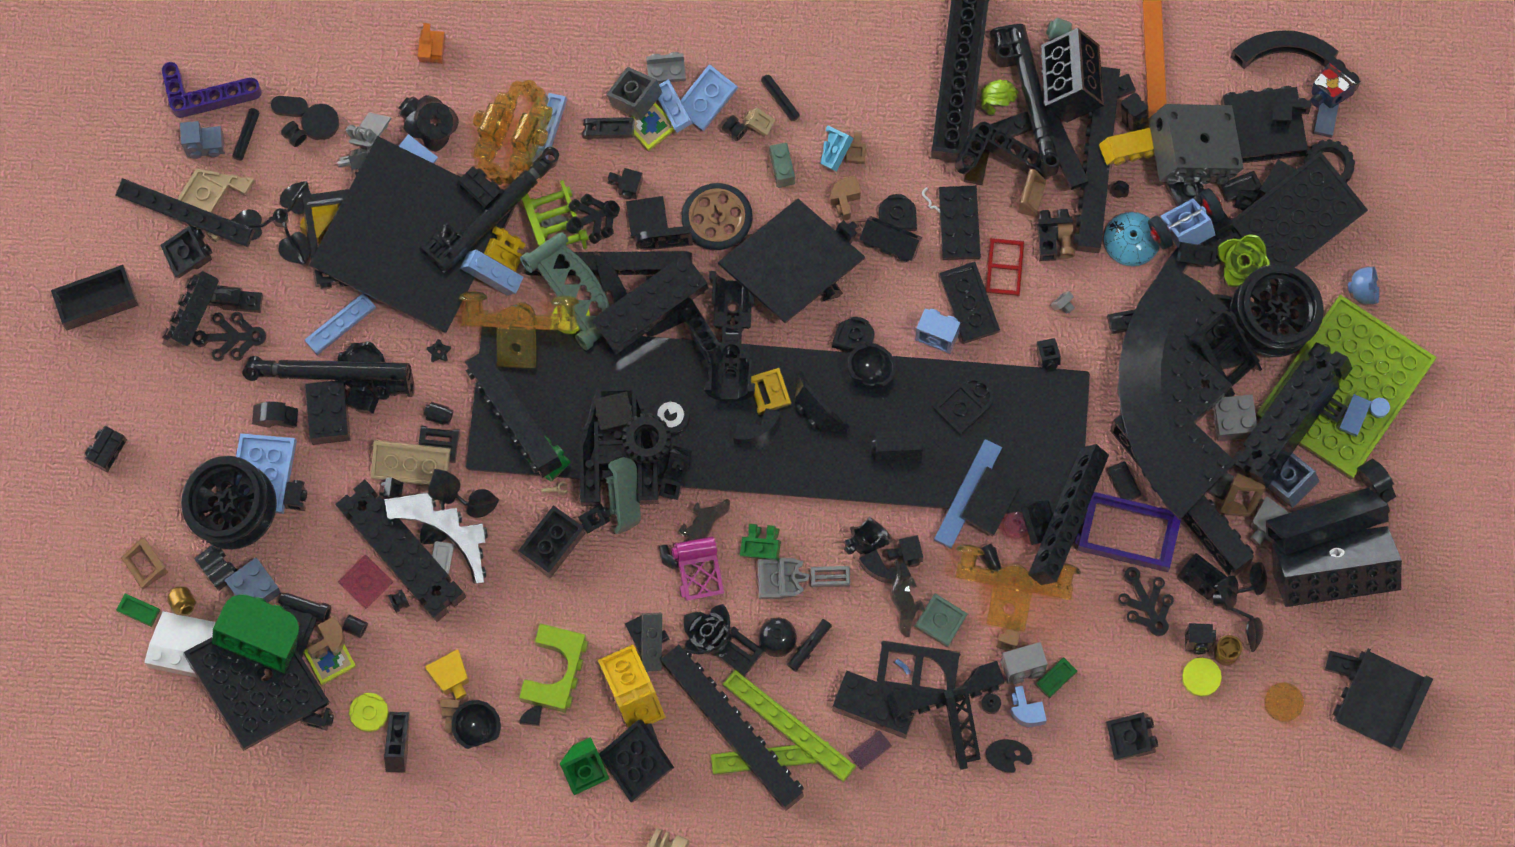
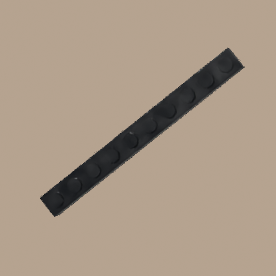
M1101 67L1104 106L1088 113V119H1091L1090 126L1087 125L1086 137H1089V140L1084 146V154L1087 155L1086 161H1083L1082 168L1089 180V184L1080 187V190H1083V195L1078 200V208H1081V213L1076 218V226H1079V231L1074 236V244H1077L1076 251L1099 253L1101 250L1110 165H1106L1099 144L1107 137L1113 136L1120 77V69Z
M680 645L676 646L661 658L662 665L780 806L787 811L804 797L803 786L798 780L794 782L790 777L791 772L789 769L777 762L779 760L778 756L772 750L769 752L766 749V742L760 735L756 737L752 732L754 730L752 725L740 718L742 715L736 706H730L728 703L729 698L723 691L719 693L715 688L717 686L715 681L710 676L707 678L703 674L705 670L699 662H693L691 659L692 654L688 653L685 648L682 649Z

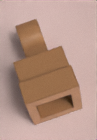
M1012 617L1008 618V628H1006L1005 635L1000 634L996 646L1006 651L1016 649L1020 637V632L1016 630L1020 628L1021 620L1018 621L1017 625L1011 624Z
M441 699V716L446 718V733H452L451 721L454 712L461 705L459 700Z

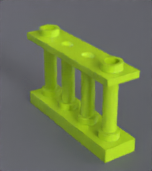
M563 180L560 181L562 191L537 199H530L527 193L522 198L538 247L546 242L545 238H547V235L565 230L567 221L544 228L539 225L543 220L570 212L572 217L576 216V213L572 212L568 207V204L571 202L570 198L573 196L570 187H566ZM565 197L567 203L565 206L540 214L534 211V209H537V206ZM581 229L578 234L567 237L568 242L566 245L581 241L583 249H587L586 241L589 239L585 229Z

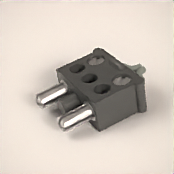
M365 147L351 150L349 156L339 158L338 167L351 165L352 170L361 168L371 148Z

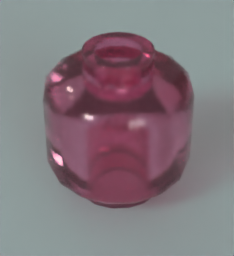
M1012 512L1005 518L1004 531L1010 538L1020 539L1028 532L1021 512Z

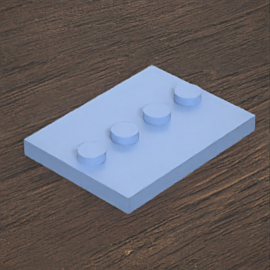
M240 433L236 457L247 460L270 479L276 493V513L284 514V498L287 482H290L297 440L288 437ZM237 475V480H236V485H237V486H238V484H239V482H240V479H241V477H242V476H240V475ZM250 488L244 490V495L248 494Z

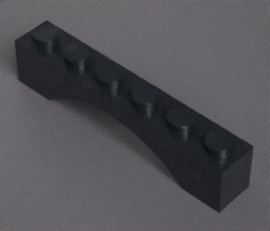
M994 661L977 667L972 671L964 684L960 686H967L971 699L983 695L982 692L985 691L993 693L1000 690L999 686L1005 682L998 662ZM907 687L886 696L894 719L901 717L904 720L912 717V713L915 712L924 714L931 711L930 708L935 706L937 709L946 707L944 692L928 693ZM964 693L954 695L956 703L962 702L965 698Z

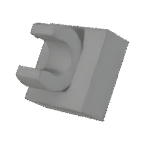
M1070 291L1063 292L1050 305L1054 310L1062 309L1066 314L1070 313L1075 309L1073 304L1069 302L1074 296Z

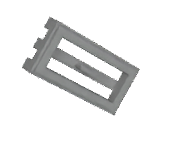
M850 566L811 567V587L850 586ZM846 571V574L815 575V572ZM825 579H846V581H821V582H815V580H825Z

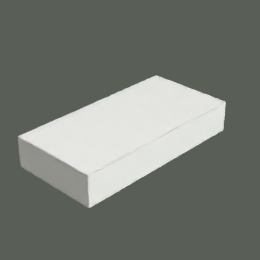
M436 541L432 556L449 575L454 544Z

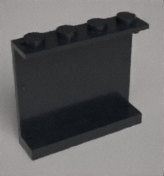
M1368 648L1365 652L1361 651L1357 662H1359L1357 670L1353 669L1349 676L1351 683L1349 687L1345 686L1340 697L1343 700L1341 705L1337 704L1332 715L1335 716L1333 721L1387 747L1400 751L1433 678L1427 675L1423 677L1370 652L1371 649Z

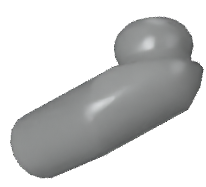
M559 215L543 220L540 224L542 227L547 228L568 221L569 218Z

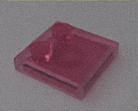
M364 555L338 583L366 610L393 581L367 555Z

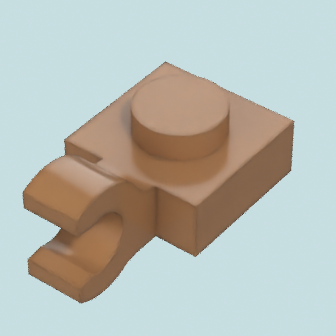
M854 130V141L847 151L846 163L865 164L866 144L861 143L862 131Z

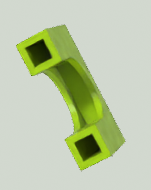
M540 623L535 639L536 646L561 653L568 661V669L565 676L554 684H542L524 679L519 696L521 702L566 713L567 708H571L573 697H571L572 689L576 690L578 678H576L577 671L582 669V653H586L589 641H586L585 634Z

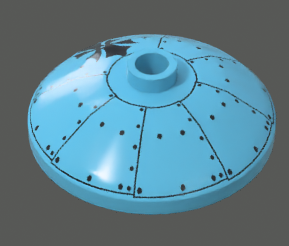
M1125 212L1117 215L1108 223L1104 232V246L1113 260L1122 265L1133 267L1146 264L1154 258L1160 246L1153 240L1150 234L1151 231L1148 225L1150 218L1137 212ZM1134 232L1137 236L1132 237L1130 233Z

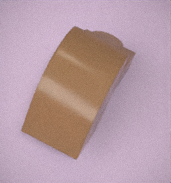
M856 175L839 180L831 190V206L836 205L838 216L842 215L844 221L851 219L848 202L858 200L861 196Z
M334 616L318 625L325 639L308 648L313 659L326 656L329 650L336 656L344 646L345 635Z

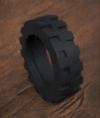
M1328 139L1327 141L1321 140L1318 144H1313L1311 149L1307 151L1303 163L1305 164L1320 151L1322 153H1334L1344 163V171L1340 176L1347 183L1354 172L1355 159L1353 160V153L1349 152V148L1346 145L1343 146L1339 141L1334 142Z

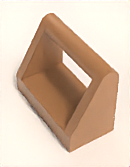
M1029 169L1018 213L1037 217L1046 185V180L1035 169Z
M1237 473L1220 512L1227 515L1253 516L1265 486ZM1238 490L1255 491L1248 507L1234 501Z
M145 537L139 540L121 557L141 589L146 588L168 573ZM142 550L145 551L156 568L146 579L143 578L131 560V557Z

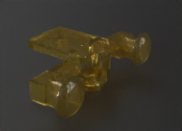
M468 291L459 296V299L465 301L466 310L462 312L463 326L497 327V366L535 368L536 329L573 331L577 328L575 305L579 304V300L573 296L563 295L553 298L551 304L557 305V314L552 316L536 315L532 306L524 302L508 306L499 313H490L488 310H483V300L487 299L484 293ZM513 343L520 345V352H515L512 349Z
M970 544L956 547V550L962 552V555L957 565L955 578L994 585L986 622L987 625L1025 632L1032 593L1071 600L1073 575L1081 574L1078 567L1064 563L1057 582L1040 585L1028 575L1029 571L1020 564H1010L998 571L984 569L981 566H976L977 555H985L981 548ZM1008 603L1013 604L1015 607V611L1011 614L1006 613L1003 609Z

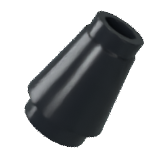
M992 543L978 550V556L991 573L1002 569L996 547H993Z

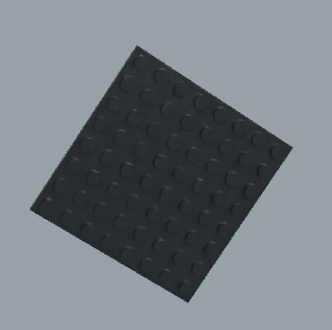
M377 136L309 266L447 333L475 277L460 269L465 256L447 274H444L421 253L419 248L421 246L425 247L443 224L451 225L461 234L483 210L457 187L460 176ZM507 214L495 226L501 228ZM493 228L470 251L478 250L484 254L490 238H496L497 236L492 233ZM448 232L441 233V236L444 238L451 236Z

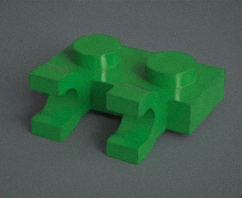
M749 524L748 537H742L740 556L744 558L778 560L781 541L776 539L779 536L780 529L776 528V526L767 525L766 539L758 538L762 528L758 527L757 524Z

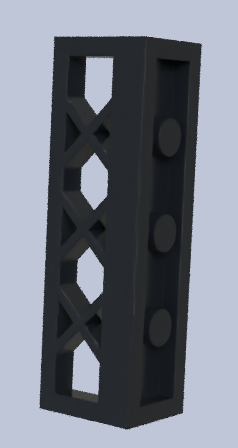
M964 686L943 691L956 760L960 770L968 768L967 762L981 759L968 688ZM964 693L965 698L961 704L956 703L954 695ZM961 710L968 713V717L964 722L958 718ZM964 728L971 731V735L967 740L962 738L961 732ZM968 745L974 748L975 755H965V749Z

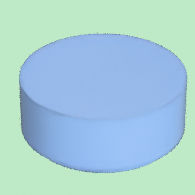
M1376 398L1370 405V412L1376 418L1385 417L1390 410L1389 402L1384 398Z

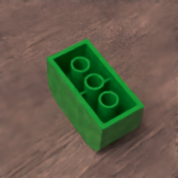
M243 594L236 595L225 603L213 627L212 644L285 673L297 647L299 624L294 615L279 605L273 606L266 603L260 597L254 598Z

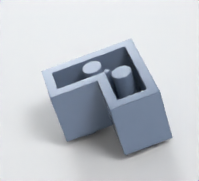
M199 121L180 123L181 145L187 157L197 159L201 156L217 157L220 154H225L224 133L221 126L202 128Z

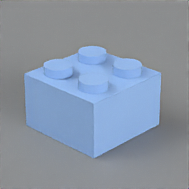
M925 308L916 328L915 340L951 354L959 335L960 322L953 316L946 317L935 309L928 310Z

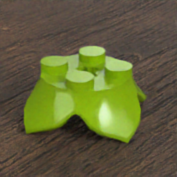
M1246 235L1241 239H1229L1218 246V256L1225 264L1224 278L1228 286L1239 287L1252 272L1263 266L1270 265L1265 243L1257 235ZM1247 255L1249 257L1250 263L1247 262L1245 264L1243 263L1244 259L1242 258V256L1245 257Z

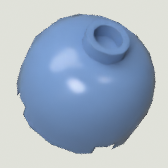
M1360 268L1353 274L1352 282H1348L1349 293H1353L1354 299L1359 303L1365 305L1379 303L1376 268Z

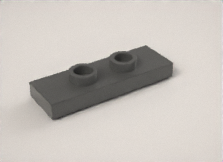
M642 613L641 661L646 672L661 671L662 613Z

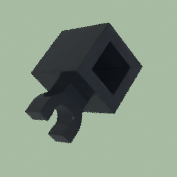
M624 168L622 176L610 172L608 184L618 185V193L622 198L637 200L643 182V173Z
M918 535L899 539V548L887 550L889 561L902 558L903 562L909 565V567L918 566L920 562H923Z

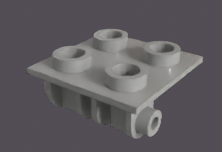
M369 112L360 126L349 125L346 128L347 134L351 137L349 143L371 148L377 136H380L387 128L392 118Z

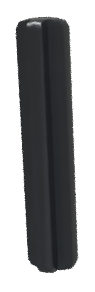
M765 75L761 79L763 85L791 121L797 120L800 117L799 112L770 75Z
M249 109L233 153V158L242 161L260 114L257 109Z

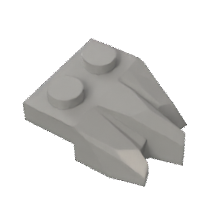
M779 558L778 560L759 559L757 561L759 599H783L797 596L803 592L804 589L799 583L808 581L810 576L798 570V568L802 567L803 561L794 558Z

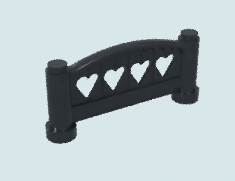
M282 593L279 598V604L282 605L284 610L293 614L301 624L299 626L296 649L300 656L303 657L316 622L323 623L328 620L331 613V605L324 602L319 604L289 593ZM261 668L257 672L260 680L265 675V668Z

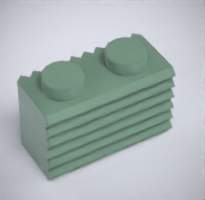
M788 144L771 145L769 147V155L776 186L781 188L794 185L795 174Z

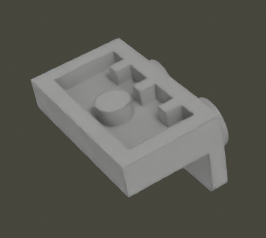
M671 52L669 55L652 54L646 57L648 76L657 79L658 84L668 79L670 82L686 81L683 53Z

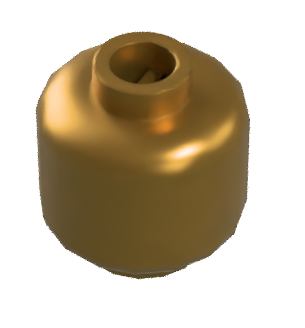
M175 587L167 597V602L176 615L185 616L194 610L196 601L187 587Z

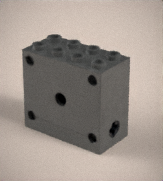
M1165 104L1148 119L1159 182H1167L1168 184L1184 182V184L1194 182L1209 184L1217 182V184L1221 185L1228 183V180L1244 169L1232 105Z

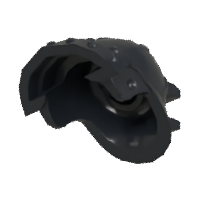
M869 517L861 526L850 527L852 535L851 538L844 541L847 545L844 550L848 555L855 551L866 555L885 545H889L892 542V537L881 524Z

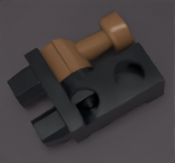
M1068 209L1058 210V218H1051L1049 210L1040 211L1037 224L1039 262L1055 261L1057 259L1056 240L1062 241L1063 248L1059 251L1060 258L1068 259L1075 256V250L1071 247L1073 219L1070 217Z

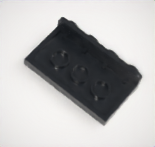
M202 271L189 278L185 286L187 291L185 295H181L177 303L180 306L177 312L174 311L170 318L172 323L169 328L165 329L162 335L164 339L163 345L170 347L175 343L188 346L191 343L219 282L216 277Z

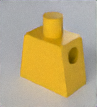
M458 649L425 666L428 674L445 695L453 692L457 700L467 695L463 686L469 683V679Z

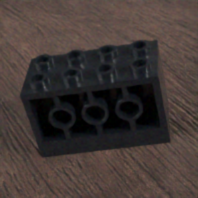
M1076 28L1041 45L1044 105L1047 109L1068 123L1104 106L1100 45L1082 30Z

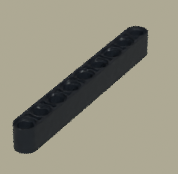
M687 251L598 252L609 262L618 275H655L684 253L692 262V253ZM574 252L586 263L594 275H599L593 252ZM562 254L557 256L553 269H567L569 267V263L564 261L565 258ZM524 267L526 275L542 276L538 269L529 272ZM569 270L567 276L576 275L575 271Z

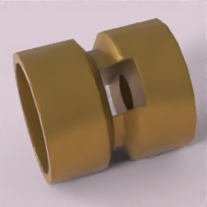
M1233 635L1223 636L1218 641L1214 650L1216 661L1224 666L1234 664L1242 652L1241 641Z

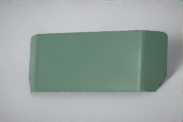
M625 457L609 463L608 467L612 471L613 476L606 478L609 491V511L611 514L617 515L618 526L614 529L617 535L632 529L641 521L637 468L632 459Z

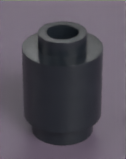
M431 402L430 405H426L424 416H426L427 421L449 425L453 416V410L449 409L448 406Z

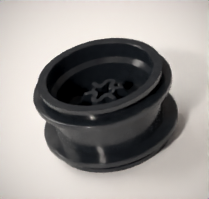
M1283 264L1263 266L1252 272L1237 288L1230 303V311L1237 317V323L1244 330V336L1252 345V351L1267 357H1284L1301 349L1317 333L1324 313L1322 296L1312 279L1299 269ZM1271 286H1276L1274 294H1272ZM1260 295L1265 296L1267 300H1261ZM1296 300L1299 305L1292 306L1291 302ZM1251 310L1257 313V317L1253 316ZM1291 325L1299 327V332H1297ZM1282 328L1285 331V335L1281 334L1278 329Z
M220 456L204 462L189 476L182 492L181 508L187 525L197 536L215 547L233 550L255 543L267 532L275 517L277 499L273 484L261 470L240 457ZM237 475H240V476H242V477H241L240 482H239V484H238V486H237V485H236ZM214 486L219 490L216 494L211 491ZM250 488L248 494L244 495V490ZM212 511L214 512L212 515L205 518V513ZM223 517V523L218 525L219 519Z

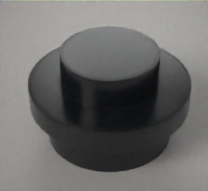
M1118 180L1112 184L1111 191L1116 197H1127L1129 185L1124 181Z

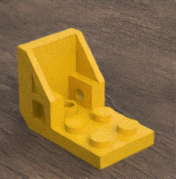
M634 644L598 660L627 728L640 719L647 725L666 718Z

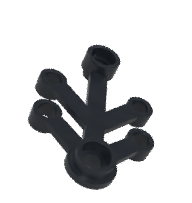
M585 194L581 198V203L579 200L573 199L568 204L572 212L579 210L588 214V216L581 219L574 216L568 220L566 225L568 232L578 233L583 229V226L594 222L593 232L589 235L591 243L597 244L602 239V236L609 238L614 234L613 219L618 216L620 207L615 201L610 200L603 203L593 198L590 194ZM593 205L601 210L597 211L588 206ZM606 216L605 227L601 229L602 218Z
M217 312L213 315L212 319L216 325H220L227 333L206 334L204 331L199 330L195 332L192 341L197 347H204L208 342L227 341L220 349L213 350L212 356L215 361H222L224 355L239 341H246L240 348H234L231 351L232 358L239 361L253 345L258 346L265 342L266 332L261 327H252L244 320L240 312H234L231 316L233 323L240 325L246 331L245 333H239L225 320L222 313ZM221 316L222 319L220 321H216V317ZM236 316H241L240 320H234ZM255 333L260 334L258 338H254L253 335ZM198 335L203 336L201 340H197L196 337ZM220 352L221 356L215 357V354ZM236 352H240V356L235 357L234 354Z
M1130 567L1125 571L1124 579L1127 583L1133 584L1141 602L1130 598L1126 593H1122L1118 597V603L1121 606L1127 605L1147 612L1150 619L1139 616L1138 612L1134 610L1129 611L1127 621L1149 627L1150 632L1155 636H1163L1169 628L1166 616L1169 607L1174 602V598L1170 594L1164 595L1161 600L1162 608L1159 615H1157L1154 608L1160 591L1165 585L1164 579L1161 577L1154 579L1153 590L1149 599L1139 580L1140 571L1135 567ZM1135 572L1136 577H1130L1129 573ZM1161 581L1162 586H1157L1155 582ZM1126 597L1128 601L1123 603L1120 598ZM1169 598L1171 603H1165L1164 599ZM1134 614L1136 616V619L1131 620L1129 618V615ZM1161 623L1163 628L1157 629L1155 624Z

